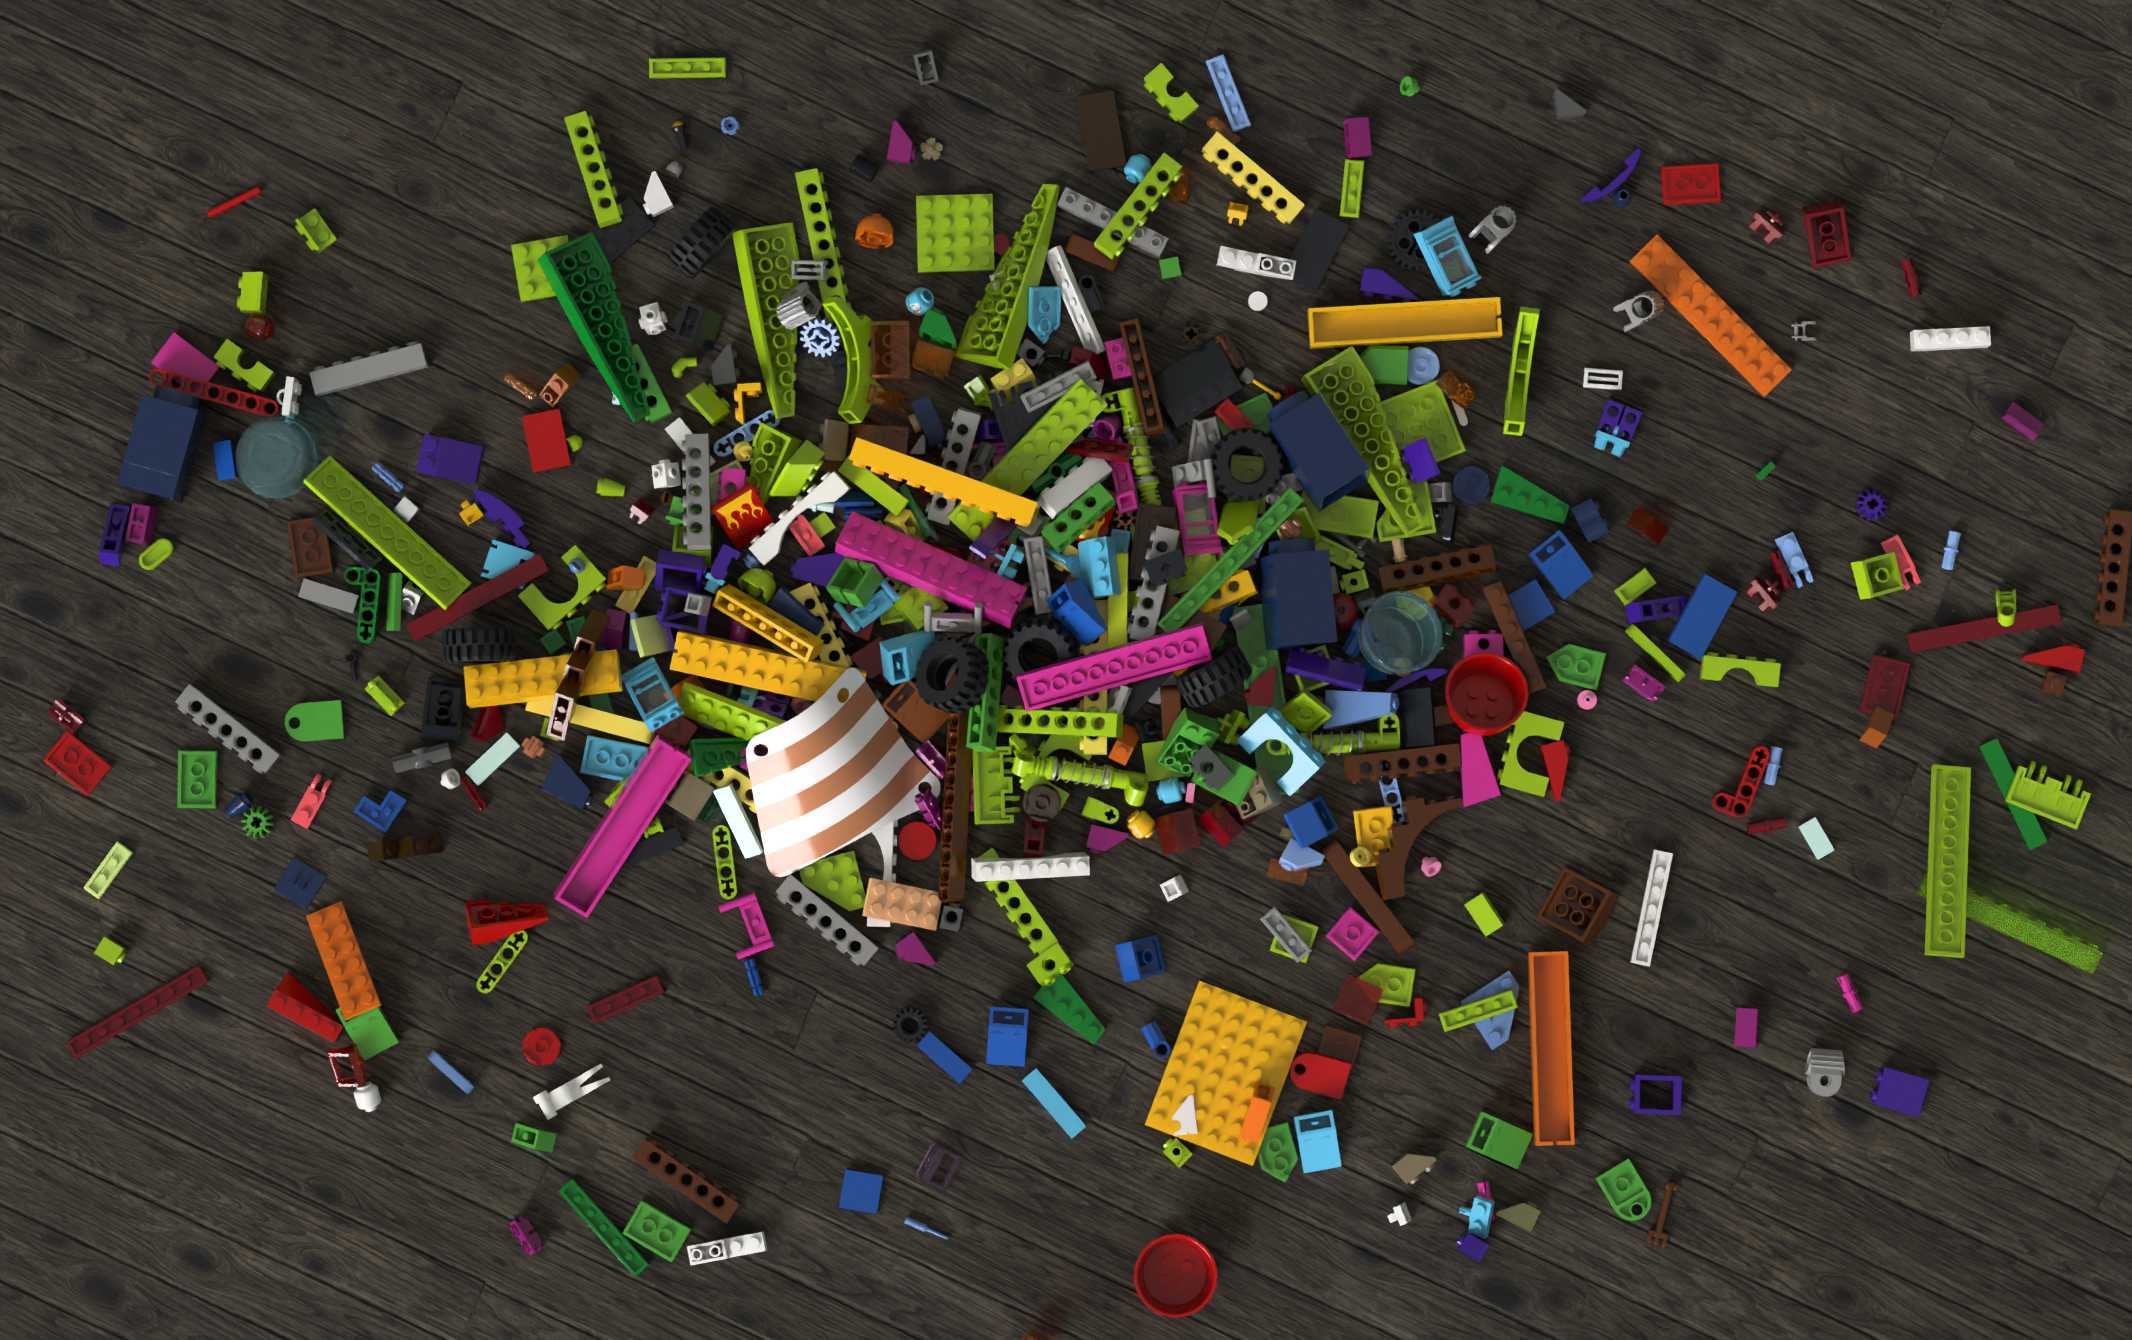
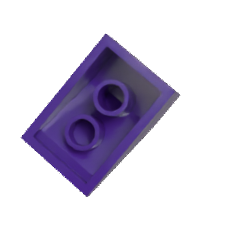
M424 434L417 472L476 484L483 446Z

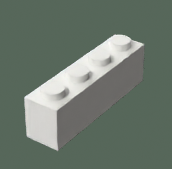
M1990 326L1913 330L1910 332L1911 351L1988 348L1991 346Z
M1086 457L1079 468L1076 465L1068 472L1069 475L1067 477H1060L1055 481L1054 487L1051 489L1047 487L1040 493L1041 497L1038 503H1041V507L1052 520L1062 510L1070 507L1075 499L1082 497L1091 485L1093 486L1098 482L1101 483L1109 477L1113 469L1104 459Z

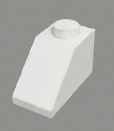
M656 171L651 173L644 195L646 203L642 204L647 214L651 213L653 217L674 207Z
M1189 1095L1172 1116L1173 1121L1177 1120L1181 1124V1129L1174 1132V1136L1187 1135L1188 1132L1189 1134L1197 1133L1193 1095Z

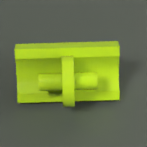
M1233 709L1231 714L1226 713L1223 719L1218 717L1216 721L1221 723L1218 727L1221 733L1217 739L1226 744L1238 745L1237 740L1241 736L1235 732L1238 727L1244 730L1247 729L1250 721L1245 717L1244 713Z

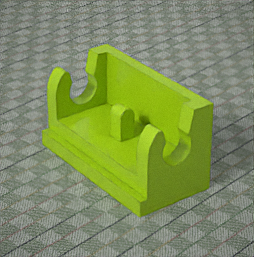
M1484 891L1464 904L1485 937L1505 924Z

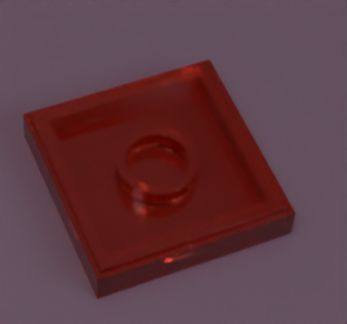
M1348 974L1333 1009L1368 1025L1384 990L1354 975Z

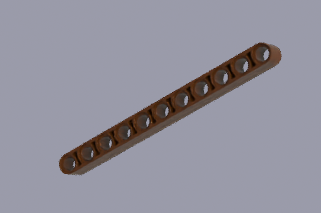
M967 709L962 713H949L938 889L939 900L944 903H959L964 898L972 749L966 747L969 710Z

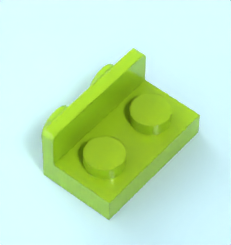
M315 208L300 219H295L297 223L295 228L301 236L303 234L306 235L308 238L306 243L312 251L316 250L320 253L337 241V238Z

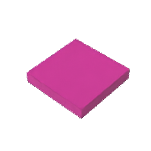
M1349 907L1326 934V937L1355 961L1377 936L1379 931L1353 908Z

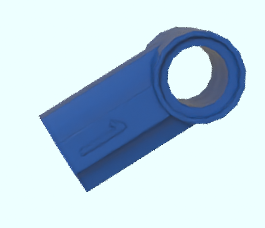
M1357 618L1341 651L1355 659L1362 645L1371 635L1374 626Z
M1156 1021L1142 1027L1141 1030L1154 1055L1159 1059L1168 1057L1170 1046ZM1165 1045L1168 1049L1167 1053L1159 1055L1156 1052L1157 1046Z

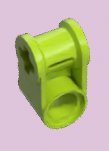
M2012 589V591L1996 590L1998 622L2002 626L2008 627L2015 622L2016 589Z
M1091 797L1087 798L1081 814L1107 824H1115L1120 816L1116 808ZM1111 810H1113V814L1116 815L1115 819L1111 818V820L1109 821L1108 817L1105 814L1106 812L1110 813Z

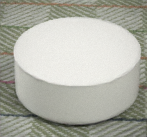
M1259 291L1252 293L1248 299L1249 307L1254 311L1263 310L1267 305L1266 295Z

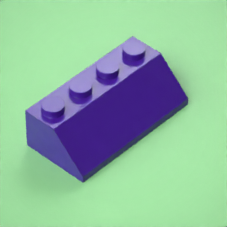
M1296 647L1295 650L1291 649L1285 670L1286 673L1359 692L1362 690L1366 668L1362 667V663L1354 661L1351 664L1344 663L1343 658L1333 656V659L1325 658L1326 654L1314 652V655L1306 653L1307 649Z

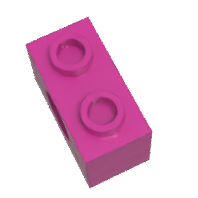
M1123 338L1104 342L1113 382L1132 377Z
M723 468L722 472H719L718 484H721V492L717 491L716 502L730 495L726 492L728 484H735L736 491L746 485V470Z
M1489 630L1487 634H1479V631H1468V634L1463 635L1464 658L1480 652L1496 653L1504 657L1503 634H1498V630ZM1480 639L1488 641L1487 649L1479 648L1478 642Z

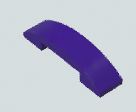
M1638 148L1624 160L1623 165L1627 169L1606 188L1600 191L1595 186L1580 202L1582 204L1594 202L1617 189L1634 169L1641 150Z
M1426 669L1412 673L1395 682L1384 693H1393V691L1423 676H1426L1428 682L1446 674L1447 671L1446 669Z

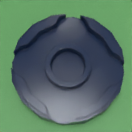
M1468 466L1462 468L1453 478V493L1457 499L1466 504L1481 502L1490 490L1488 475L1479 467Z

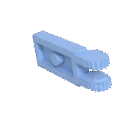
M1791 532L1775 539L1786 566H1789L1788 571L1790 575L1792 574L1797 587L1803 586L1802 580L1797 574L1802 569L1809 583L1813 582V577L1808 569L1809 566L1794 533Z

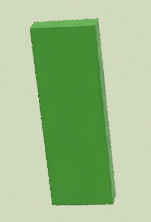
M388 573L386 631H400L402 573Z

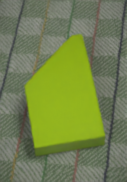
M981 375L964 385V388L974 401V405H983L993 409L988 396L991 392Z

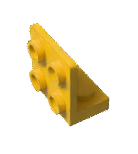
M761 383L737 384V389H734V398L739 405V408H735V416L741 425H745L744 395L747 398L759 397V394H763Z

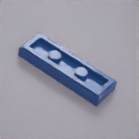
M930 1031L917 1045L959 1084L972 1071L970 1066Z

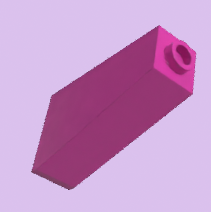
M1463 730L1464 734L1460 735L1462 764L1461 796L1463 807L1500 796L1501 794L1482 736Z

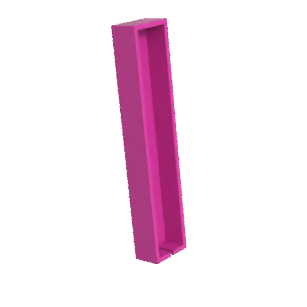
M853 511L836 541V553L858 560L859 563L863 561L874 564L879 572L922 589L974 613L975 604L978 602L982 603V617L1009 629L1026 597L1027 587Z
M657 734L555 890L554 899L588 918L691 761L690 753L677 745L673 747L672 742Z

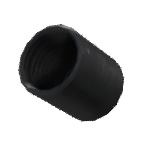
M858 154L853 160L849 172L851 171V173L871 183L880 166L873 161L871 162L868 158L866 159L863 155Z

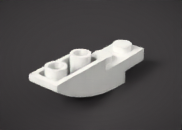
M1220 246L1217 266L1232 268L1246 273L1293 280L1296 261Z
M764 1231L687 1246L690 1265H696L767 1251Z

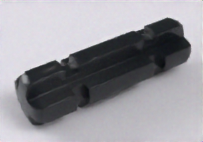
M1179 801L1176 804L1171 803L1159 806L1157 809L1156 807L1148 810V813L1154 819L1158 818V816L1174 814L1176 811H1185L1186 807L1184 801Z

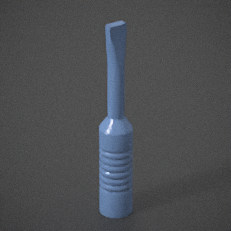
M908 1216L906 1217L905 1224L923 1232L928 1231L948 1239L947 1236L928 1228L926 1224Z

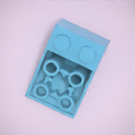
M923 629L879 642L883 676L891 685L909 681L915 677V671L918 669L916 665L922 658L921 654L928 650L927 647L930 644H935L934 631L925 632Z
M1332 1110L1293 1116L1303 1172L1309 1173L1342 1167Z

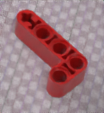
M1759 746L1752 749L1734 796L1725 793L1713 796L1711 803L1716 810L1734 817H1744L1748 813L1769 760L1770 754L1767 748ZM1762 751L1764 758H1760L1757 764H1761V767L1751 764L1752 761H1757L1758 756L1755 753ZM1750 768L1757 770L1756 778H1751L1748 775ZM1744 785L1748 786L1751 790L1748 796H1744L1741 793ZM1719 796L1724 797L1726 800V804L1723 807H1719L1716 803ZM1737 803L1742 804L1744 807L1741 814H1737L1734 810Z

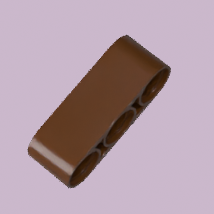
M1074 234L1070 235L1064 249L1066 254L1111 273H1115L1122 257L1120 254L1119 257L1115 255L1111 259L1094 246V242Z
M1160 685L1163 739H1167L1174 721L1181 713L1180 690L1177 685Z

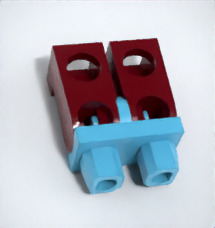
M1003 540L1000 546L986 559L971 551L967 561L1004 578L1014 580L1017 570L1009 567L1012 560L1021 564L1025 554L1018 550L1016 545Z

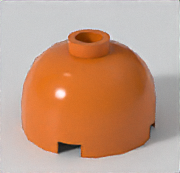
M872 214L859 222L855 240L858 239L859 244L867 248L879 249L878 245H885L884 248H887L893 243L894 229L890 221L885 217H882L880 214Z

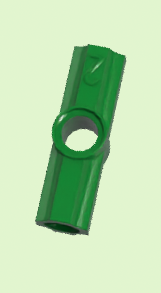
M1074 454L1064 455L1051 463L1030 487L1037 494L1060 477L1066 475L1076 465L1080 466L1083 464L1082 457ZM1053 466H1058L1060 469V474L1056 477L1051 473Z

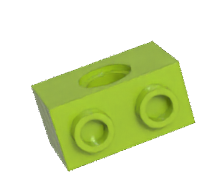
M1057 942L1028 963L1027 967L1038 983L1044 987L1054 983L1055 978L1060 974L1063 975L1069 972L1074 963L1063 947ZM1055 962L1054 969L1048 970L1049 963Z

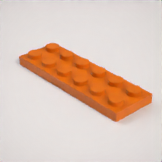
M340 901L307 915V921L344 1019L349 1020L382 1006L343 902Z

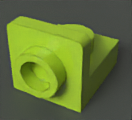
M1016 734L1009 737V746H1011V751L1015 756L1020 750L1029 751L1032 754L1036 752V749L1023 738H1019Z

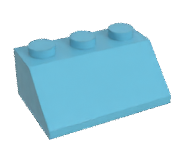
M1105 536L1079 542L1078 551L1081 576L1092 599L1121 595L1115 538Z

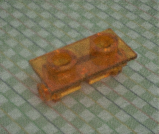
M1179 163L1182 166L1180 171L1182 173L1181 177L1174 186H1169L1171 188L1169 194L1172 203L1188 202L1190 194L1189 188L1186 185L1187 169L1181 163Z
M1271 858L1266 877L1304 886L1308 868L1297 872L1293 870L1288 871L1282 868L1279 860Z

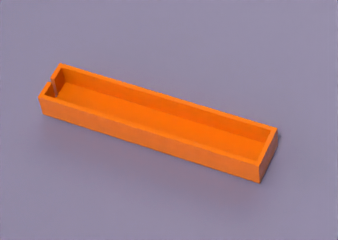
M1568 951L1528 952L1534 1145H1553V1141H1555L1556 1145H1575Z

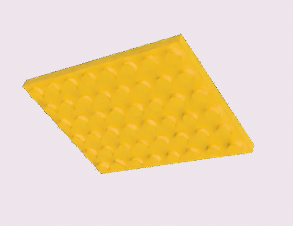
M1199 981L1145 1125L1174 1136V1132L1181 1129V1124L1177 1120L1173 1121L1172 1116L1187 1097L1193 1095L1197 1133L1190 1134L1188 1132L1187 1135L1175 1137L1253 1166L1307 1021ZM1256 1082L1274 1087L1272 1102L1258 1143L1247 1142L1240 1137L1243 1121Z

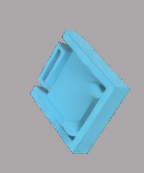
M492 540V544L498 546L497 549L490 547L483 567L489 573L482 572L481 576L493 579L520 565L522 559L527 561L537 554ZM527 584L519 587V589L525 590Z

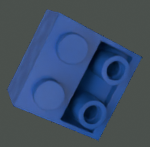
M1322 796L1283 815L1301 849L1339 830Z

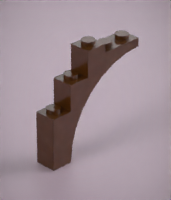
M1417 795L1405 797L1406 801L1401 802L1405 825L1403 822L1393 823L1392 828L1387 829L1391 851L1390 848L1378 850L1379 854L1373 855L1382 900L1405 896V864L1413 842L1422 829L1435 817L1450 809L1463 806L1462 798L1456 799L1454 795L1444 797L1443 802L1437 803V799L1425 801V805L1424 798L1418 799Z

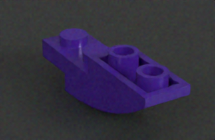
M478 489L473 490L475 494L473 499L479 506H484L486 509L484 514L490 522L494 520L498 523L503 519L504 522L501 524L507 532L511 531L514 534L513 541L519 548L522 546L524 549H527L531 546V543L521 531L526 524L513 509L493 495Z

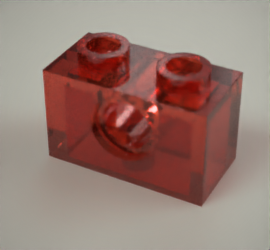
M1446 583L1437 590L1428 602L1452 625L1459 627L1473 613L1475 608L1467 597H1462L1458 593L1459 590L1453 584ZM1451 599L1456 602L1455 609L1450 607L1449 602Z
M680 715L655 731L662 736L666 733L671 737L670 741L678 746L681 744L686 746L698 726ZM672 722L679 723V729L675 732L669 730V724Z

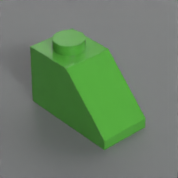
M516 1123L511 1142L552 1153L557 1134Z

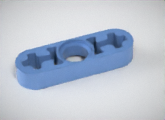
M433 1050L427 1056L437 1068L464 1092L469 1094L475 1086L438 1052Z

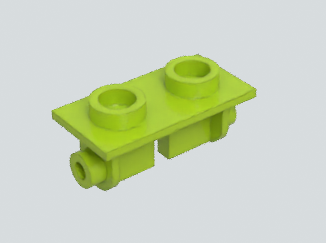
M379 675L372 679L365 688L390 716L405 704Z

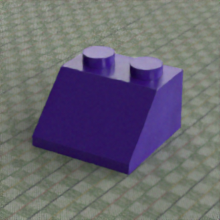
M1426 437L1402 449L1401 457L1404 464L1408 463L1410 467L1408 474L1412 482L1415 481L1416 484H1420L1440 474Z

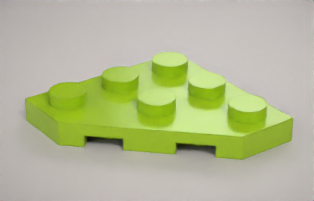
M1407 479L1424 527L1407 537L1386 509L1376 523L1379 543L1436 533L1427 481L1416 484L1415 481L1412 482L1411 479Z
M854 851L820 859L799 869L802 883L848 911L864 908L866 895Z

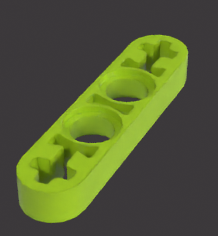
M1630 624L1625 632L1677 682H1680L1685 673L1635 625Z
M719 825L714 828L712 834L719 889L723 898L733 899L737 895L738 889L731 835L726 826ZM720 828L727 832V835H724L723 838L724 842L728 840V845L721 844L717 846V842H721L720 836H716V832H719ZM726 847L729 850L727 858L719 856L718 851L720 848ZM724 866H728L732 870V874L729 877L721 875V869ZM733 878V883L729 882L730 888H734V892L731 893V896H728L727 893L723 892L727 887L726 883L722 884V880Z
M522 930L509 936L478 979L477 989L480 992L489 993L495 988L527 944L528 934L526 931ZM523 933L524 941H519L516 945L519 947L518 950L508 944L510 941L512 943L516 941L515 934ZM511 948L514 955L511 959H506L503 956L504 949ZM496 963L502 966V972L498 975H495L491 970L492 966ZM488 972L492 977L497 979L495 982L493 979H491V981L489 982L490 988H485L483 990V985L481 984V981H487L489 976H486V974Z

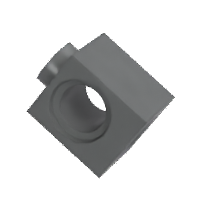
M1026 338L1019 347L1016 356L1020 359L1023 358L1026 364L1034 369L1036 365L1040 367L1045 360L1043 356L1045 351ZM1035 350L1037 357L1035 359H1028L1026 357L1027 351Z
M949 903L948 906L944 905L940 928L959 932L963 909H960L959 904ZM954 911L957 913L958 917L955 922L947 920L946 915L948 912Z

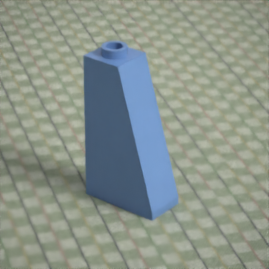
M1326 690L1325 705L1333 711V714L1324 722L1323 728L1334 730L1395 714L1396 709L1399 707L1397 694Z

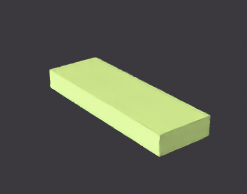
M117 841L83 888L100 899L134 852Z

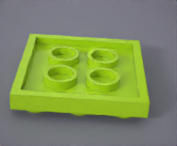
M568 235L511 245L521 302L556 296L537 260L545 252L568 243Z

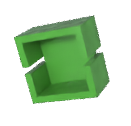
M844 557L827 584L826 589L837 602L850 603L851 605L865 608L883 580V576L874 564L863 561L859 563L858 560Z

